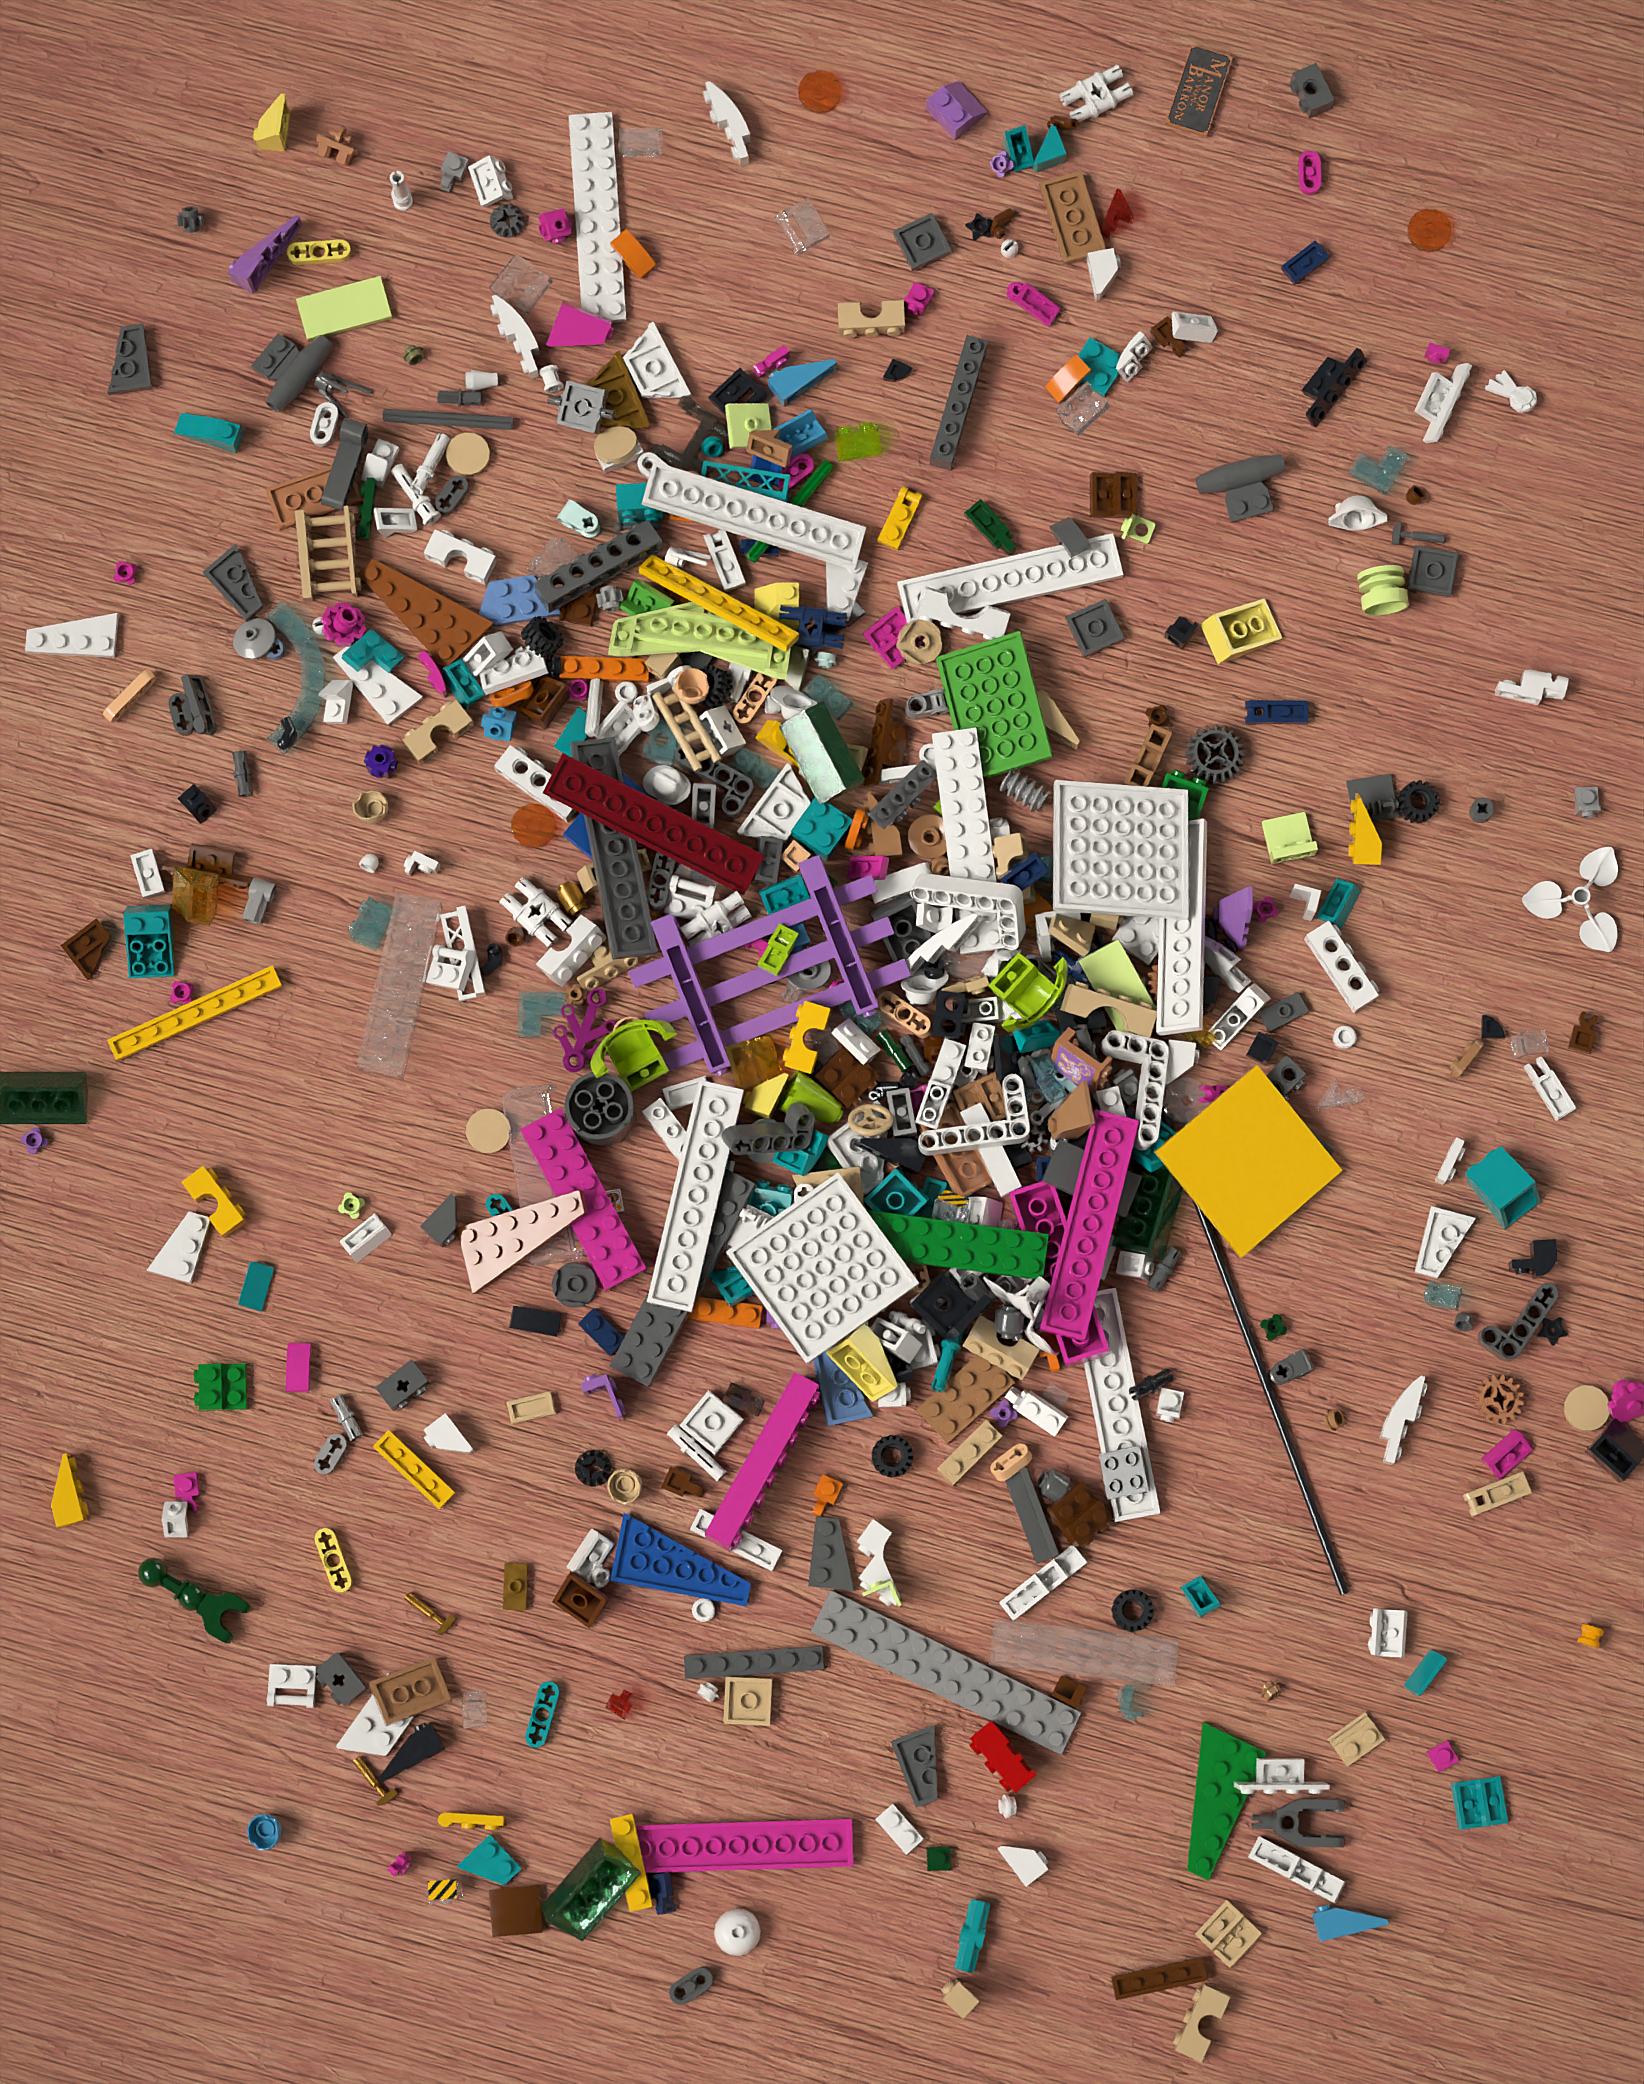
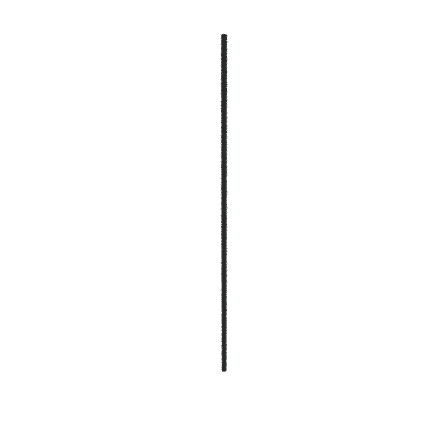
M1101 931L1093 934L1099 949L1106 945ZM1150 1071V1074L1156 1078L1155 1073ZM1163 1098L1162 1121L1176 1132ZM1193 1201L1340 1596L1349 1593L1210 1220Z

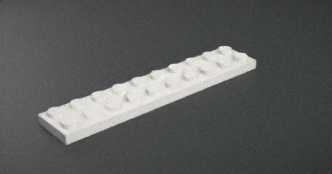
M612 112L569 115L581 308L610 319L612 323L627 322L622 257L610 246V242L620 234Z
M657 462L652 464L641 503L644 506L852 570L856 567L866 527Z
M1112 533L1087 539L1090 543V549L1070 558L1063 545H1058L899 581L897 585L906 621L909 623L912 620H922L915 610L923 585L945 592L950 609L956 614H963L981 610L986 605L994 607L1123 578L1124 574L1114 535Z
M969 728L932 734L950 877L997 883L977 729ZM955 908L956 921L974 913L984 918L960 946L961 955L1006 949L1005 943H1003L1004 946L1000 943L997 913Z
M1205 819L1188 821L1189 917L1187 920L1160 918L1156 1030L1159 1035L1202 1030L1207 855V821Z
M702 1080L698 1082L647 1303L691 1313L693 1311L730 1149L722 1140V1133L727 1127L734 1126L737 1123L744 1093L742 1089Z
M1116 1288L1097 1291L1094 1305L1110 1350V1355L1085 1362L1084 1368L1101 1454L1141 1445L1149 1485L1147 1493L1110 1500L1114 1521L1119 1522L1160 1514V1508L1139 1402L1131 1398L1137 1392L1129 1394V1388L1135 1386L1117 1291Z

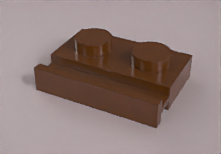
M600 585L563 605L559 620L591 627L597 603L596 594H599Z

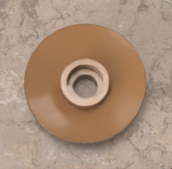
M924 815L917 818L911 824L908 831V842L915 854L922 858L934 859L947 852L943 818L937 815ZM932 835L934 841L928 842L926 837Z

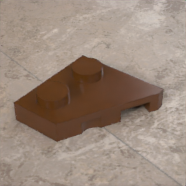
M96 918L60 946L84 977L89 980L111 936Z

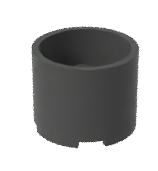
M590 1072L574 1081L567 1093L564 1104L565 1114L574 1134L582 1142L594 1147H609L621 1142L632 1130L636 1116L634 1101L628 1086L618 1077L606 1073L596 1078L594 1073ZM597 1103L604 1106L603 1112L599 1113L598 1110H594L597 1108Z

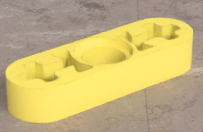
M345 240L298 242L288 247L287 255L290 262L294 265L336 263L347 261L351 257V248ZM321 247L325 249V254L322 257H315L313 251ZM328 247H331V249H332V251H333V252H331V253H332V256H330V252H329ZM339 247H343L344 250H347L343 251V255H339V253L337 252L339 250ZM308 248H309L310 258H308V257H307V254H306V253H307V250H306V249H308ZM296 250H300V253H305L300 254L299 258H295L293 255L296 253Z
M322 1528L315 1535V1543L328 1579L335 1591L339 1593L347 1592L352 1587V1578L336 1534L328 1528ZM323 1533L332 1536L329 1544L330 1547L336 1546V1550H329L325 1554L323 1553V1550H327L326 1544L324 1542L320 1543L319 1540L323 1538ZM331 1554H337L340 1557V1563L336 1567H330L327 1563V1558ZM342 1567L344 1568V1571H340L341 1577L348 1580L344 1588L336 1586L335 1583L338 1582V1576L336 1573L331 1575V1571H338Z

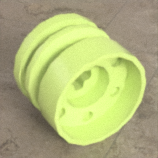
M1398 565L1377 566L1366 569L1357 575L1358 583H1360L1359 591L1366 593L1361 597L1363 614L1369 616L1387 615L1404 610L1409 606L1407 590L1400 588L1405 584V578L1402 577L1404 575L1403 567Z

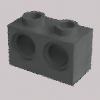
M1286 1055L1266 1076L1287 1101L1289 1099L1287 1094L1292 1089L1297 1091L1305 1083L1303 1078L1306 1073ZM1283 1072H1293L1295 1079L1287 1081L1283 1076Z

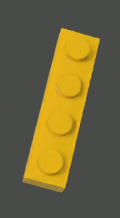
M389 1430L374 1444L373 1448L439 1510L455 1494L445 1482Z
M633 1814L612 1818L610 1823L629 1912L653 1907Z

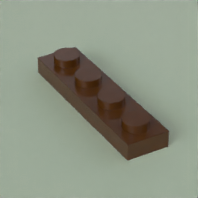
M1203 1957L1111 1976L1115 1999L1120 2000L1208 1981Z

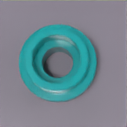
M711 436L703 441L701 450L704 455L715 458L722 453L723 443L719 437Z

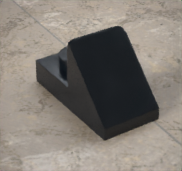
M884 1351L897 1383L915 1379L910 1363Z

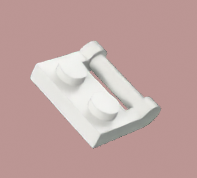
M673 874L664 913L689 920L695 919L698 912L701 913L712 906L717 886H705L681 879L680 876ZM677 887L704 894L706 899L679 892Z
M435 945L432 951L434 957L426 983L464 991L474 961V952L470 950L458 951L448 949L444 945ZM445 957L462 961L460 966L443 962Z
M270 1664L267 1706L274 1707L275 1704L305 1705L307 1708H314L317 1674L315 1669L317 1666ZM276 1688L308 1689L307 1696L276 1695Z

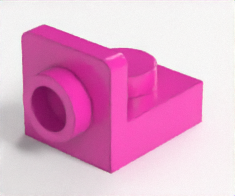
M914 282L908 295L904 298L905 310L910 314L923 316L934 295V290Z

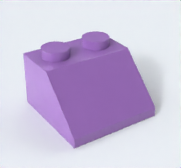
M960 81L941 87L927 99L926 110L954 140L958 139L988 114V111Z

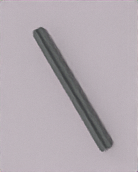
M384 409L382 415L385 422L512 430L514 426L513 417L399 409Z

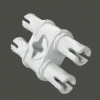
M1117 64L1102 73L1095 72L1089 78L1077 81L1076 86L1059 94L1061 102L1064 100V106L1080 98L1085 100L1086 105L1069 112L1071 118L1081 122L1091 116L1093 118L1098 117L1104 111L1110 108L1114 109L1120 101L1133 96L1132 88H1129L1130 85L1128 83L1113 91L1108 90L1107 84L1123 77L1121 69L1118 71L1120 67Z
M523 876L520 880L526 887L519 881L515 887L529 899L527 904L522 905L509 892L504 895L508 901L502 897L499 903L513 914L514 921H518L528 931L529 935H535L547 948H550L553 945L552 942L555 943L558 937L544 926V922L547 919H551L565 932L568 928L562 921L570 927L573 924V920L559 909V904L549 898L543 889H537ZM540 908L541 914L539 916L533 915L532 909L538 910Z
M735 891L721 902L715 901L712 906L703 912H698L696 918L680 927V930L687 940L704 930V932L688 941V944L693 946L735 929V927L752 916L745 905L728 915L729 912L744 904L739 893Z

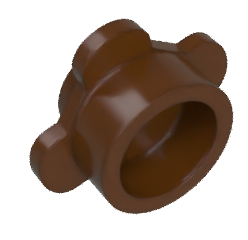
M1160 705L1146 709L1145 715L1149 719V728L1152 724L1156 726L1169 725L1170 719L1167 718L1166 706Z

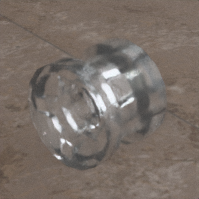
M788 980L785 990L781 991L778 996L791 1004L799 1001L801 997L806 995L807 991L798 988L801 986Z

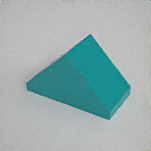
M1025 124L1004 131L1003 145L1008 158L1014 162L1013 171L1016 172L1033 166L1034 159Z
M1051 125L1034 161L1033 171L1035 172L1066 162L1067 153L1054 125Z
M1201 1576L1181 1586L1197 1618L1221 1606Z

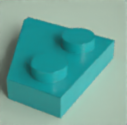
M736 1266L728 1267V1270L714 1272L713 1269L709 1276L730 1307L755 1293Z
M491 1834L457 1865L459 1869L502 1885H506L522 1869Z

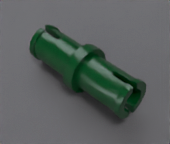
M888 1028L876 1036L887 1050V1056L889 1058L892 1057L902 1073L913 1067L914 1064L911 1063L903 1051L904 1047L897 1043Z

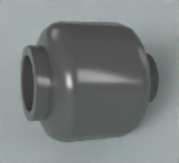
M1003 1304L1001 1308L995 1311L994 1330L1001 1333L1002 1338L1015 1339V1335L1021 1334L1024 1330L1025 1315L1014 1305Z
M1056 1469L1043 1471L1037 1481L1039 1494L1053 1502L1064 1496L1072 1488L1070 1486V1477Z

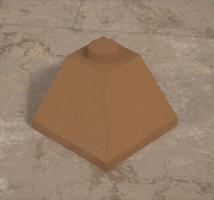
M1082 1081L1067 1094L1049 1117L1048 1130L1051 1132L1052 1140L1078 1139L1095 1124L1087 1081Z

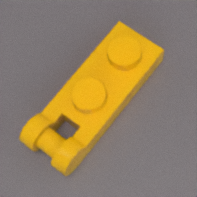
M901 487L893 508L878 537V543L898 551L923 494L919 492L915 494L909 491V488ZM905 499L912 501L910 507L903 504Z
M442 1813L438 1817V1823L443 1827L451 1826L453 1823H462V1828L476 1829V1824L485 1825L487 1830H499V1826H505V1816Z

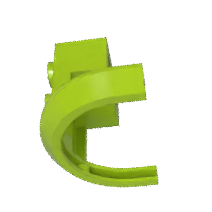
M1019 952L988 985L997 997L1023 1018L1016 1020L1010 1015L1002 1024V1027L1007 1032H1015L1032 1026L1056 1003L1065 987L1068 974V964L1063 957L1054 966L1057 972L1055 985Z
M637 1020L627 1023L612 1031L600 1043L591 1058V1069L596 1078L609 1072L604 1064V1057L607 1052L621 1080L624 1081L630 1092L669 1071L647 1029L659 1032L665 1041L674 1037L677 1033L671 1024L663 1020Z

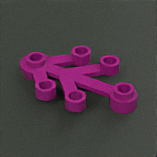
M600 988L591 990L587 995L589 1006L581 1027L576 1019L575 1009L572 1005L566 1004L560 1009L561 1016L566 1018L576 1039L573 1048L566 1036V1027L559 1025L553 1029V1036L559 1039L565 1052L562 1060L563 1066L569 1072L575 1073L582 1070L585 1061L592 1058L602 1041L598 1042L594 1048L582 1052L585 1043L604 1034H610L612 1031L606 1029L607 1023H611L613 1028L616 1024L613 1020H607L602 1026L590 1031L597 1008L606 1001V993ZM593 994L599 996L598 1002L592 1000ZM565 1007L571 1009L570 1015L564 1013ZM558 1028H561L564 1032L561 1037L556 1034ZM571 1057L577 1059V1064L575 1066L571 1065L570 1063Z

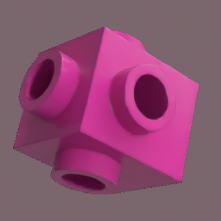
M564 208L545 212L538 216L540 222L539 232L541 237H544L545 242L561 243L566 241L565 237L571 234V220L566 216Z

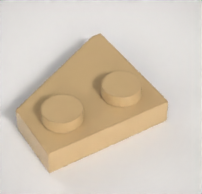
M1056 913L1051 918L1048 932L1084 957L1090 950L1095 925Z

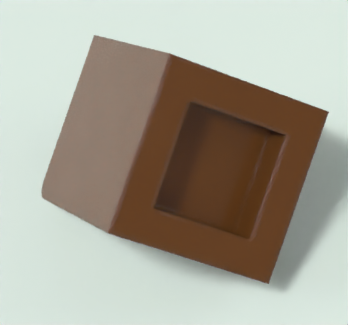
M1061 1676L1051 1696L1076 1709L1087 1687Z

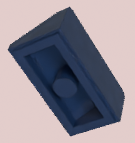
M1034 851L1002 874L999 879L1003 884L1015 885L1023 891L1050 870L1038 853Z

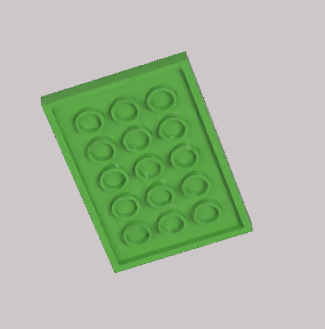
M1020 631L936 657L954 731L969 728L977 729L983 780L1054 758L1026 647Z

